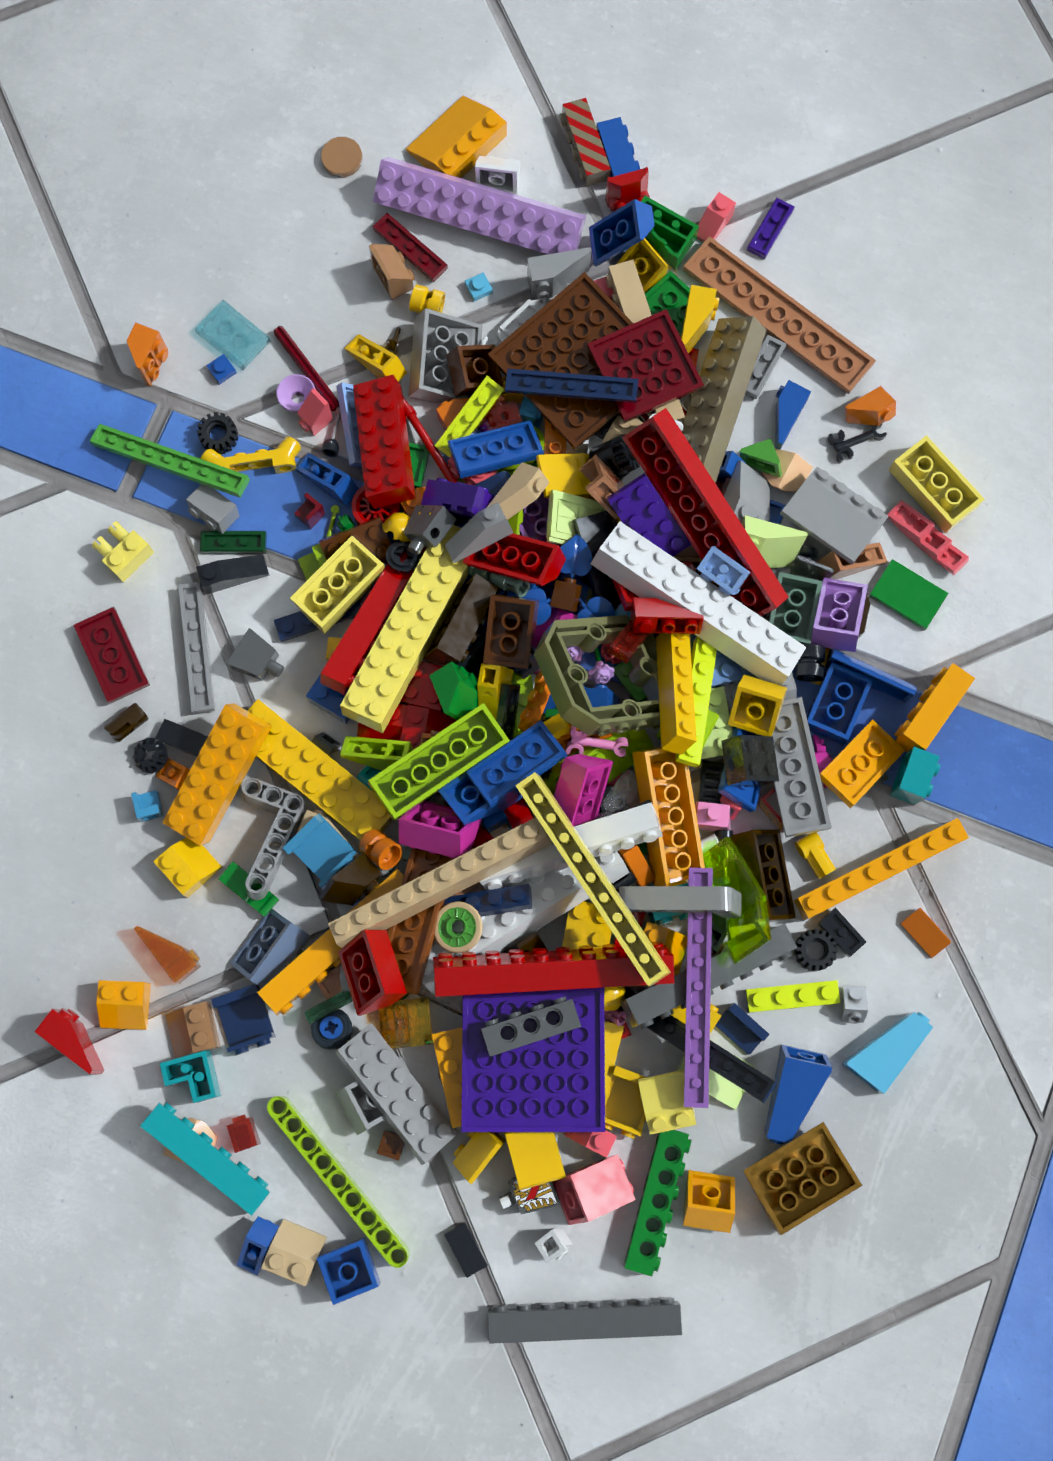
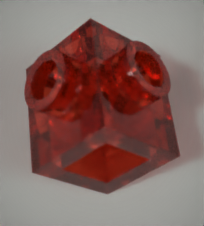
M504 400L497 402L492 406L493 409L489 410V415H487L490 428L494 427V429L522 422L515 401L505 404ZM501 413L504 414L505 420L501 418Z

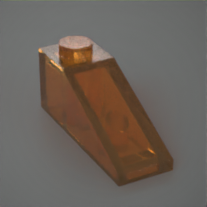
M140 926L134 928L174 983L180 984L201 967L198 963L200 957L193 949L189 950Z

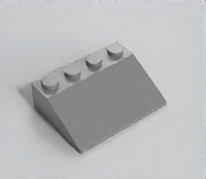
M427 308L419 313L414 321L408 397L436 403L450 402L453 399L471 398L472 395H454L446 355L457 346L481 345L483 325Z
M816 467L780 513L850 564L855 562L888 518V515L883 513L880 508L867 502L864 497L857 495L847 488L844 483L837 481L828 472L821 470L819 467Z

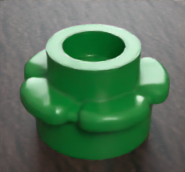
M347 514L342 517L338 516L339 522H337V525L341 531L356 526Z

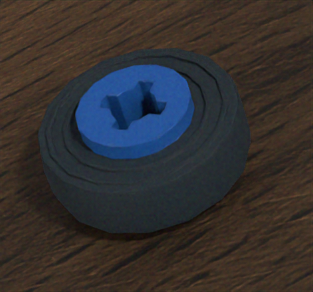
M326 1008L318 1012L311 1024V1035L315 1043L327 1050L341 1048L350 1040L353 1031L349 1016L343 1010L337 1008Z

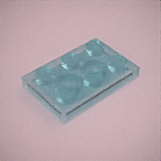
M222 300L195 328L198 335L220 353L224 354L242 371L271 342L268 335L225 300Z

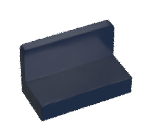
M732 1003L726 1009L716 1024L718 1029L748 1055L754 1051L760 1042L765 1041L770 1035L735 1003Z

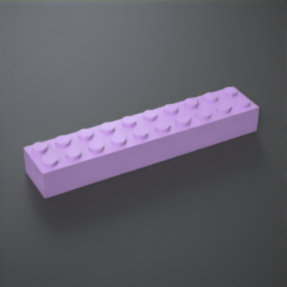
M390 157L381 159L373 198L374 203L546 254L577 250L586 220V215Z

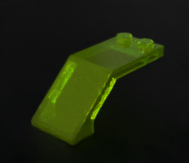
M725 837L703 854L705 868H713V886L731 887L741 893V918H726L728 941L723 943L733 963L737 964L771 940L766 895L731 838Z

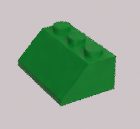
M450 662L429 675L445 714L459 720L479 706L478 678L473 673L467 672L464 667H459L455 663Z

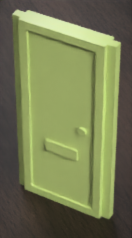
M551 490L548 507L547 542L563 545L576 535L572 520L606 510L595 500Z

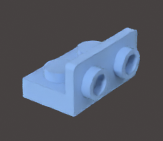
M715 546L711 547L697 568L702 572L701 576L705 580L716 582L720 585L718 587L719 590L726 595L738 594L739 588L750 574L747 569Z

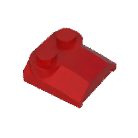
M648 167L607 178L605 202L612 212L634 199L642 201L644 196L650 198L648 193Z

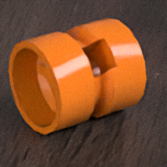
M379 829L368 831L359 843L360 853H364L368 859L382 870L393 868L402 856L401 846Z

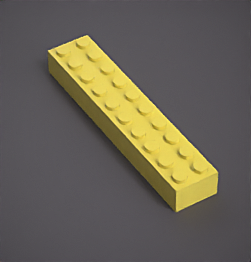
M452 525L437 547H427L340 704L342 715L381 733L386 729L469 574V566L463 564L464 559L453 563L445 546L461 529L460 527Z

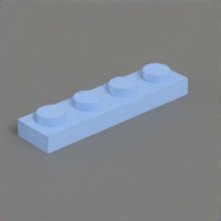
M341 382L336 387L349 465L362 467L353 385Z

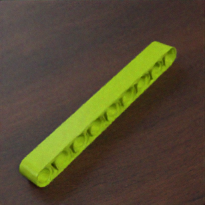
M285 1096L271 1098L267 1105V1111L388 1264L395 1268L404 1266L410 1255L405 1243L292 1102ZM277 1100H281L285 1104V1109L280 1114L274 1110V1103ZM292 1118L299 1121L300 1126L296 1132L291 1131L288 1127V1123ZM305 1137H311L314 1140L312 1150L304 1148L303 1140ZM321 1155L329 1159V1166L327 1168H321L318 1165V1158ZM335 1174L343 1176L344 1184L342 1187H337L333 1184L332 1178ZM353 1192L358 1195L359 1203L357 1205H350L348 1203L347 1196L349 1193ZM369 1211L374 1215V1222L372 1224L363 1222V1212ZM384 1230L388 1232L389 1241L386 1243L380 1242L377 1238L378 1231ZM395 1249L402 1250L405 1256L404 1260L395 1261L392 1257V1251Z

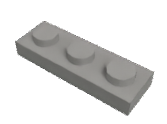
M767 335L760 348L745 394L755 399L758 398L783 354L786 343Z

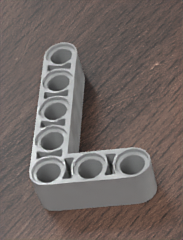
M248 778L242 783L241 787L245 802L277 815L245 882L248 896L253 900H261L265 898L286 854L283 847L294 837L304 816L305 809L303 799L298 794L256 778ZM250 789L258 790L255 794L247 793ZM273 796L279 798L276 802L268 801ZM293 804L300 806L297 810L289 809ZM282 824L290 825V828L287 830H281L279 827ZM275 843L281 845L278 850H272L270 846ZM265 863L272 865L268 870L260 868ZM258 883L263 885L262 888L257 891L251 889L252 885Z
M619 887V895L630 912L714 913L723 918H741V893L731 887Z

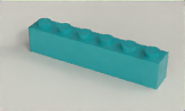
M159 1102L141 1123L140 1127L252 1216L270 1193L266 1188L269 1184L259 1176L255 1179L248 1174L250 1169L241 1161L236 1164L229 1159L232 1154L222 1146L219 1149L211 1144L213 1139L205 1132L199 1135L194 1131L195 1124L185 1116L182 1120L175 1115L177 1110L169 1103L165 1102L162 1105Z

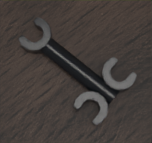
M882 424L879 426L874 425L870 431L844 440L845 433L842 429L838 432L840 439H834L832 433L829 434L828 442L838 452L836 455L837 462H843V453L847 454L849 459L853 458L854 452L850 448L871 439L883 440L887 433L879 434L876 431L881 428Z

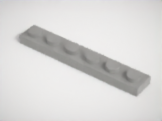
M200 582L178 585L191 711L193 714L215 711L202 586Z

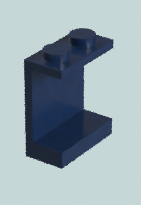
M256 984L211 999L213 1007L218 1009L229 1044V1048H226L227 1052H235L236 1056L248 1052V1047L257 1044L258 1048L271 1043L270 1039L276 1037L265 1002L257 993L261 989Z

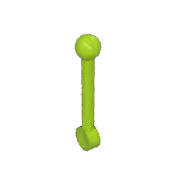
M337 505L331 507L332 516L327 537L331 536L336 515L340 512Z

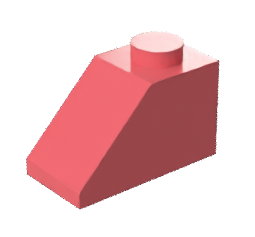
M718 192L698 224L697 239L704 243L710 236L715 240L732 218L736 202Z
M313 388L297 414L300 419L298 423L305 432L310 431L315 436L333 421L329 403Z
M607 1130L605 1132L564 1133V1136L606 1158L617 1137Z

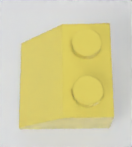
M684 1070L638 1079L650 1135L697 1125L694 1108L684 1107Z

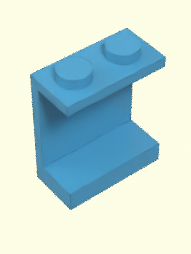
M321 814L314 816L283 847L288 854L294 852L321 880L318 884L320 887L328 884L331 877L355 860L353 857L358 853Z

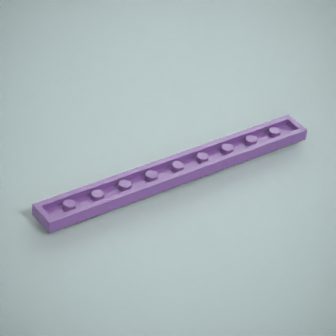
M689 868V886H713V868ZM688 913L684 1107L709 1108L712 913Z

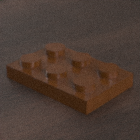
M380 516L320 540L319 543L326 560L353 536L376 558L385 563L386 552L391 543L387 533L383 531V523Z

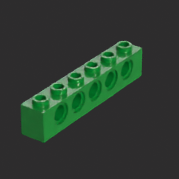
M670 1130L658 1133L623 1264L625 1269L651 1277L654 1271L658 1272L661 1257H658L660 1247L664 1248L667 1239V1233H664L666 1223H671L673 1210L670 1209L672 1200L677 1199L679 1193V1186H676L678 1176L682 1177L686 1163L682 1162L684 1153H689L692 1140L688 1139V1133ZM668 1147H674L677 1151V1155L673 1160L665 1158V1150ZM667 1170L671 1174L670 1181L665 1184L660 1183L658 1179L659 1173ZM656 1194H662L665 1198L664 1204L660 1207H655L652 1203V1199ZM656 1218L659 1222L658 1227L652 1231L646 1228L647 1220ZM643 1242L652 1243V1251L650 1253L642 1254L640 1252V1245Z

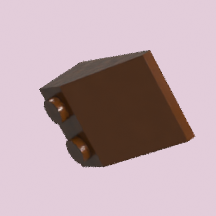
M497 594L490 596L484 664L523 669L529 668L537 624L539 600Z

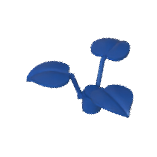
M575 535L560 547L566 558L561 572L570 573L568 577L570 579H573L574 573L579 576L586 575L592 567L591 562L593 560L590 548L581 536ZM540 588L529 589L527 594L521 598L539 600L536 626L541 625L551 615V607L548 603L551 602L552 596L546 599L544 590ZM593 597L588 601L587 605L579 598V604L584 609L579 611L577 619L615 616L613 606L606 598Z

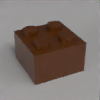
M495 344L457 346L446 355L455 396L473 395L486 376L501 387L504 386L501 370L488 358V353L496 347Z

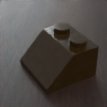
M363 853L331 877L320 894L319 899L323 902L353 906L359 900L362 901L378 886L377 880L382 873Z

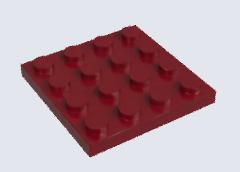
M667 309L587 344V348L601 376L639 380L636 403L614 401L624 423L704 387Z

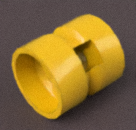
M416 284L411 294L409 311L421 313L427 308L442 313L446 293L436 289L429 291L428 287Z

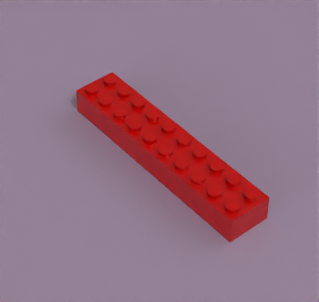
M664 408L622 438L700 558L703 560L711 547L715 546L750 572L739 588V593L735 595L730 594V596L760 616L780 606L789 596L667 408Z
M651 942L671 972L654 985L674 984V955L662 942ZM606 944L602 948L593 949V946L585 945L580 946L576 950H570L569 947H557L556 951L535 948L532 949V952L513 949L509 950V953L499 954V951L491 950L486 951L483 955H476L475 952H463L462 956L441 953L438 954V957H433L435 997L647 985L624 949L616 947L614 944Z

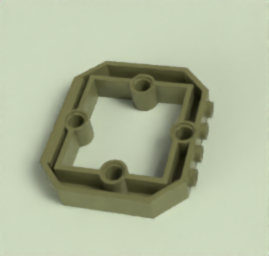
M627 615L555 620L548 627L534 652V656L562 719L587 735L598 734L599 736H604L611 732L620 734L627 730L640 731L649 727L653 729L660 728L657 651L653 633H633L631 618ZM622 642L633 666L628 674L629 679L635 686L643 688L648 701L635 702L627 699L618 705L592 707L583 686L588 679V674L581 665L573 663L566 647L579 646L581 650L591 653L600 644Z

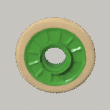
M452 902L442 907L438 914L435 929V939L438 944L451 953H463L472 949L480 940L483 930L482 919L478 911L465 902ZM456 921L463 923V931L459 934H455L452 930L453 923Z

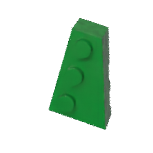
M644 196L641 202L652 206L655 225L645 239L676 271L697 239L699 225Z

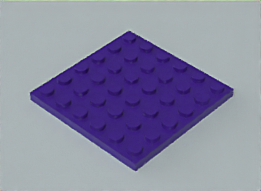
M604 987L463 995L461 1132H605ZM566 996L567 1000L573 999L581 1027L489 1057L481 1029L485 1028V1022L498 1019L500 1023L508 1020L507 1015L519 1011L521 1015L531 1013V1007L543 1004L544 1008L553 1005V1000ZM548 1012L546 1021L550 1025H556L559 1022V1016L556 1012ZM527 1019L524 1021L523 1027L526 1032L532 1033L536 1030L537 1024L533 1019ZM509 1026L503 1027L500 1032L501 1037L504 1040H511L514 1036V1030Z

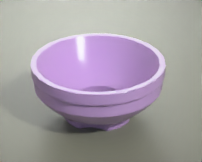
M293 374L287 376L279 383L277 398L285 410L298 413L308 394L315 387L308 377ZM300 393L304 395V400L301 403H294L292 401L293 395Z

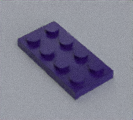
M645 473L607 497V500L626 526L672 557L692 545Z

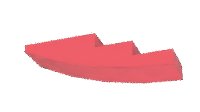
M901 500L887 514L888 518L903 534L952 575H955L969 561V556L954 547L950 538L935 529V523Z

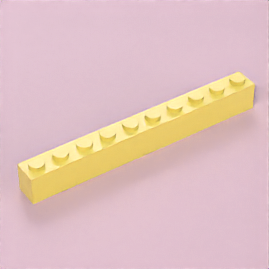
M534 772L515 785L646 984L652 986L670 974V970L542 778Z

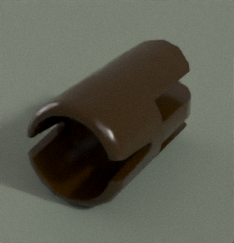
M135 702L104 726V729L116 742H120L148 721L149 718Z

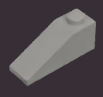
M497 502L478 512L445 546L453 563H456L512 534L513 531Z

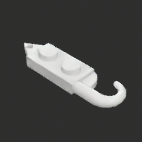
M547 298L533 301L529 299L499 327V340L501 342L504 341L543 308ZM487 336L483 338L481 345H486Z

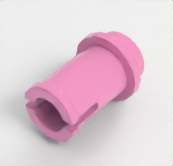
M618 1009L615 1011H604V1021L609 1020L618 1026H622L626 1022L619 1018L621 1016L627 1019L625 1012Z

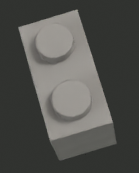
M201 484L186 499L190 514L196 519L201 518L211 530L216 529L221 534L240 517L237 506L211 487Z

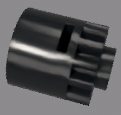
M626 434L597 445L589 451V460L596 454L617 477L640 467V464L622 438Z

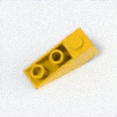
M481 663L477 684L478 705L480 706L484 703L496 720L501 684H511L513 670L502 666Z

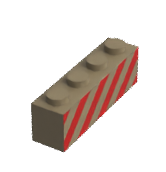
M583 98L562 104L560 121L562 126H566V139L568 144H572L574 162L578 161L580 179H584L586 187L606 182L607 178L610 177L611 168L587 99Z

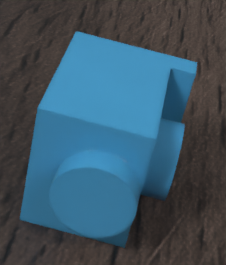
M524 396L519 411V422L531 420L532 425L539 429L543 415Z

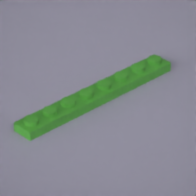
M100 423L90 439L92 446L241 498L250 481L248 475Z

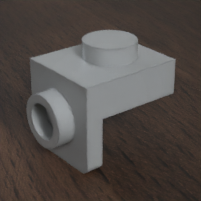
M843 986L841 990L843 1004L841 1021L852 1024L864 1023L868 1013L866 987Z

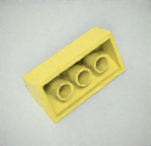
M351 536L290 599L319 630L326 634L377 582L385 566L358 540Z

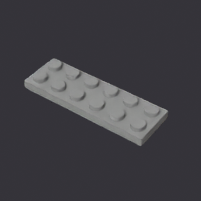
M802 697L784 700L772 738L763 736L786 838L829 830L832 826Z
M372 1023L335 1052L421 1165L430 1160L458 1134Z

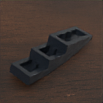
M164 719L155 738L162 743L197 757L208 736Z

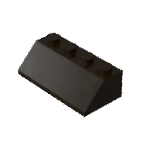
M478 574L469 579L461 587L424 659L442 665H447L450 662L456 665L459 662L463 663L469 654V651H467L469 644L472 645L478 637L477 628L479 625L482 626L488 617L486 611L490 605V596L496 594L499 587Z
M750 830L731 835L747 925L795 919L796 915L780 830Z

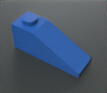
M788 380L785 387L780 386L775 396L778 398L775 412V449L781 450L811 394L810 390Z
M307 453L296 466L295 470L345 506L348 505L359 490L348 474L310 453Z

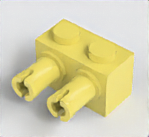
M115 521L112 524L117 530L110 525L108 532L120 543L113 548L100 536L97 540L101 545L94 541L92 547L104 557L102 561L108 569L124 582L154 551L134 530L129 533L118 521Z

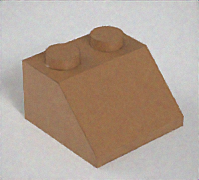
M369 245L372 266L391 300L413 290L415 277L410 268L406 269L402 253L400 251L397 252L393 245Z
M201 1002L165 1014L175 1059L205 1050L221 1048L211 1002Z

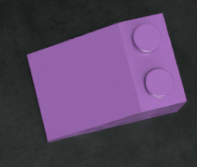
M830 578L823 579L811 644L856 652L868 588L867 584Z

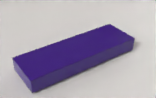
M776 197L749 243L747 251L765 260L793 213L795 206Z

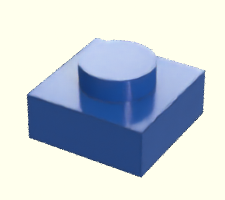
M224 354L206 365L219 385L237 374L236 369Z

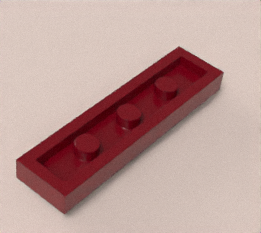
M386 213L373 225V231L388 244L393 245L396 251H400L403 257L433 283L448 269V264L389 213Z

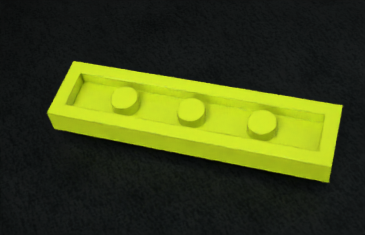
M486 376L435 444V447L450 458L451 453L447 441L471 435L505 389Z
M837 980L745 990L748 1013L840 1003Z

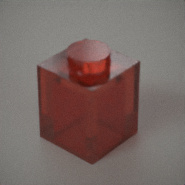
M244 1114L233 1118V1124L227 1125L235 1153L261 1144L253 1117L246 1119Z

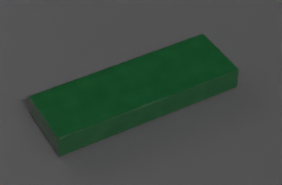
M201 531L200 533L201 554H266V531H225L223 534L219 531Z

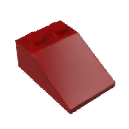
M407 705L400 741L411 742L414 750L420 745L422 733L431 734V730L441 732L457 720L443 712Z
M51 1009L34 1032L88 1074H102L104 1068L84 1024L78 1020L80 1016L71 1009Z

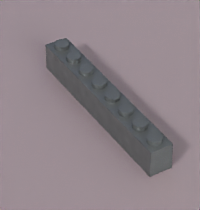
M783 923L711 958V995L714 994L712 989L720 986L721 990L733 985L732 980L737 977L743 980L752 976V970L757 967L762 971L773 965L772 960L778 958L779 961H782L792 956L790 951L796 949L797 946L786 924ZM687 970L674 976V984H657L620 1002L632 1028L639 1025L643 1029L653 1024L652 1019L659 1015L661 1019H664L674 1014L672 1009L679 1005L681 1009L686 1008Z
M671 1297L660 1298V1302H651L647 1298L636 1299V1303H627V1300L622 1299L613 1300L612 1304H603V1301H589L588 1305L579 1306V1302H565V1306L555 1307V1303H541V1307L531 1308V1304H518L517 1308L507 1309V1305H494L493 1309L488 1310L489 1344L682 1335L681 1305Z

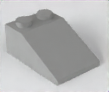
M591 248L527 258V280L532 301L545 297L547 298L546 300L553 298L567 287V283H572L584 272L587 274L590 270Z
M739 460L724 498L741 523L745 515L769 521L770 483L743 461Z
M400 1057L399 1059L402 1061V1063H403V1064L406 1066V1068L408 1069V1067H407L405 1061L403 1060L402 1057ZM357 1081L335 1093L356 1135L386 1120Z

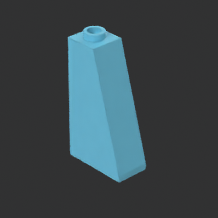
M909 1013L847 1058L842 1065L876 1092L885 1094L933 1029V1026L928 1023L930 1020L922 1013Z

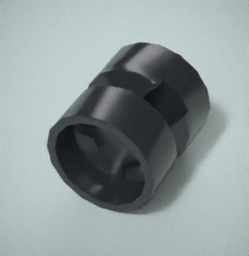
M803 644L806 649L798 660L799 663L795 666V679L806 682L824 680L825 666L821 665V663L825 661V647L815 644Z

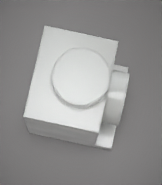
M563 1228L552 1229L535 1242L536 1247L547 1264H550L555 1259L563 1258L568 1254L567 1249L573 1245Z

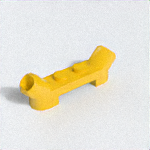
M288 436L282 440L275 450L267 451L260 449L255 451V453H236L234 456L224 458L213 449H208L202 454L200 459L237 472L274 467L276 474L296 469L295 457L301 451V446L298 441Z

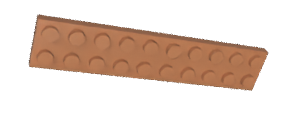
M710 236L683 266V270L703 286L717 289L716 295L743 316H754L766 329L767 334L786 343L787 349L847 394H850L875 364L876 360Z

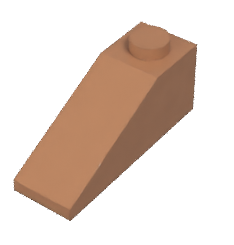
M879 542L868 544L853 564H850L833 551L818 560L817 564L823 579H840L886 564L888 561Z

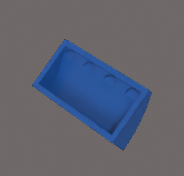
M832 649L829 654L826 667L833 662L873 680L871 688L906 703L916 693L917 687L839 650Z

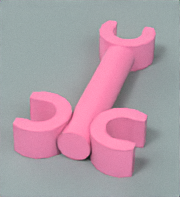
M571 725V740L566 745L567 754H570L572 748H578L579 754L583 755V745L614 750V753L620 757L626 755V749L620 748V746L628 747L627 738L620 737L615 741L587 737V734L582 731H576V727Z

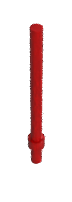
M403 396L406 420L410 421L446 480L453 483L458 482L418 420L417 412L412 405L408 404Z

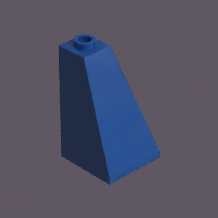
M781 1044L774 1079L777 1084L772 1090L765 1126L766 1137L771 1142L783 1144V1142L789 1143L792 1141L832 1072V1066L826 1054Z

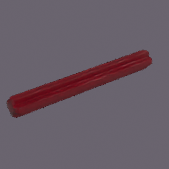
M283 326L275 328L273 331L274 335L302 373L312 381L318 393L329 403L330 410L336 411V408L340 407L338 399Z

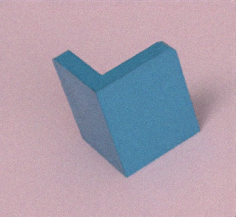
M155 790L140 795L137 792L131 793L138 820L144 822L164 816L158 791Z

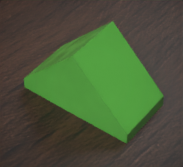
M771 438L741 448L739 451L740 458L749 467L781 477L780 460Z

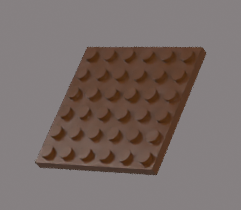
M584 272L488 353V358L505 376H507V369L601 376L587 348V344L633 324V322ZM523 394L574 450L619 413L614 401Z

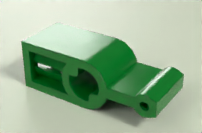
M232 862L218 880L262 916L266 917L280 899L270 891L261 900L251 899L247 894L245 885L249 874L235 862ZM257 883L252 885L251 889L257 891L263 885Z

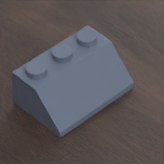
M272 909L266 917H262L229 964L250 981L263 988L292 962V959L300 948L304 946L310 935Z

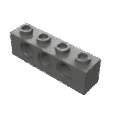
M566 996L553 1000L552 1006L544 1008V1005L540 1004L531 1007V1013L521 1015L519 1011L507 1015L508 1020L500 1023L498 1019L485 1022V1028H482L481 1032L489 1057L581 1027L573 999L567 1000ZM553 1011L558 1014L559 1022L556 1025H550L546 1021L548 1012ZM527 1019H533L537 1024L536 1030L532 1033L524 1030L523 1024ZM509 1026L514 1030V1036L511 1040H504L501 1037L500 1032L503 1027Z

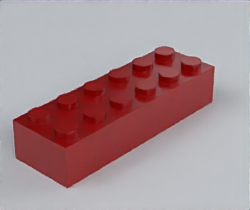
M394 374L353 385L365 496L374 509L416 499L401 385Z

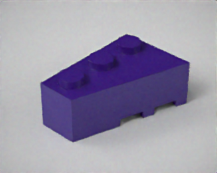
M437 478L436 480L428 479L421 505H441L454 516L472 519L478 512L487 508L494 499V496L488 493L489 490L484 487L461 482L453 483L442 478Z

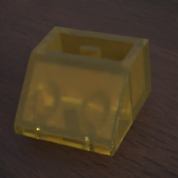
M428 997L398 1000L393 1005L379 1009L378 1016L380 1019L381 1036L391 1048L433 1044Z

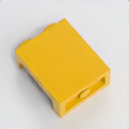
M614 1066L608 1094L605 1095V1128L612 1130L613 1126L622 1129V1135L633 1139L635 1135L641 1136L646 1117L638 1079L647 1077L619 1066Z

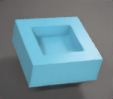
M484 272L465 280V285L474 302L493 293V289Z

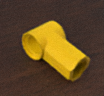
M817 832L809 833L794 842L798 853L803 859L807 860L818 880L836 870L825 852L824 843Z

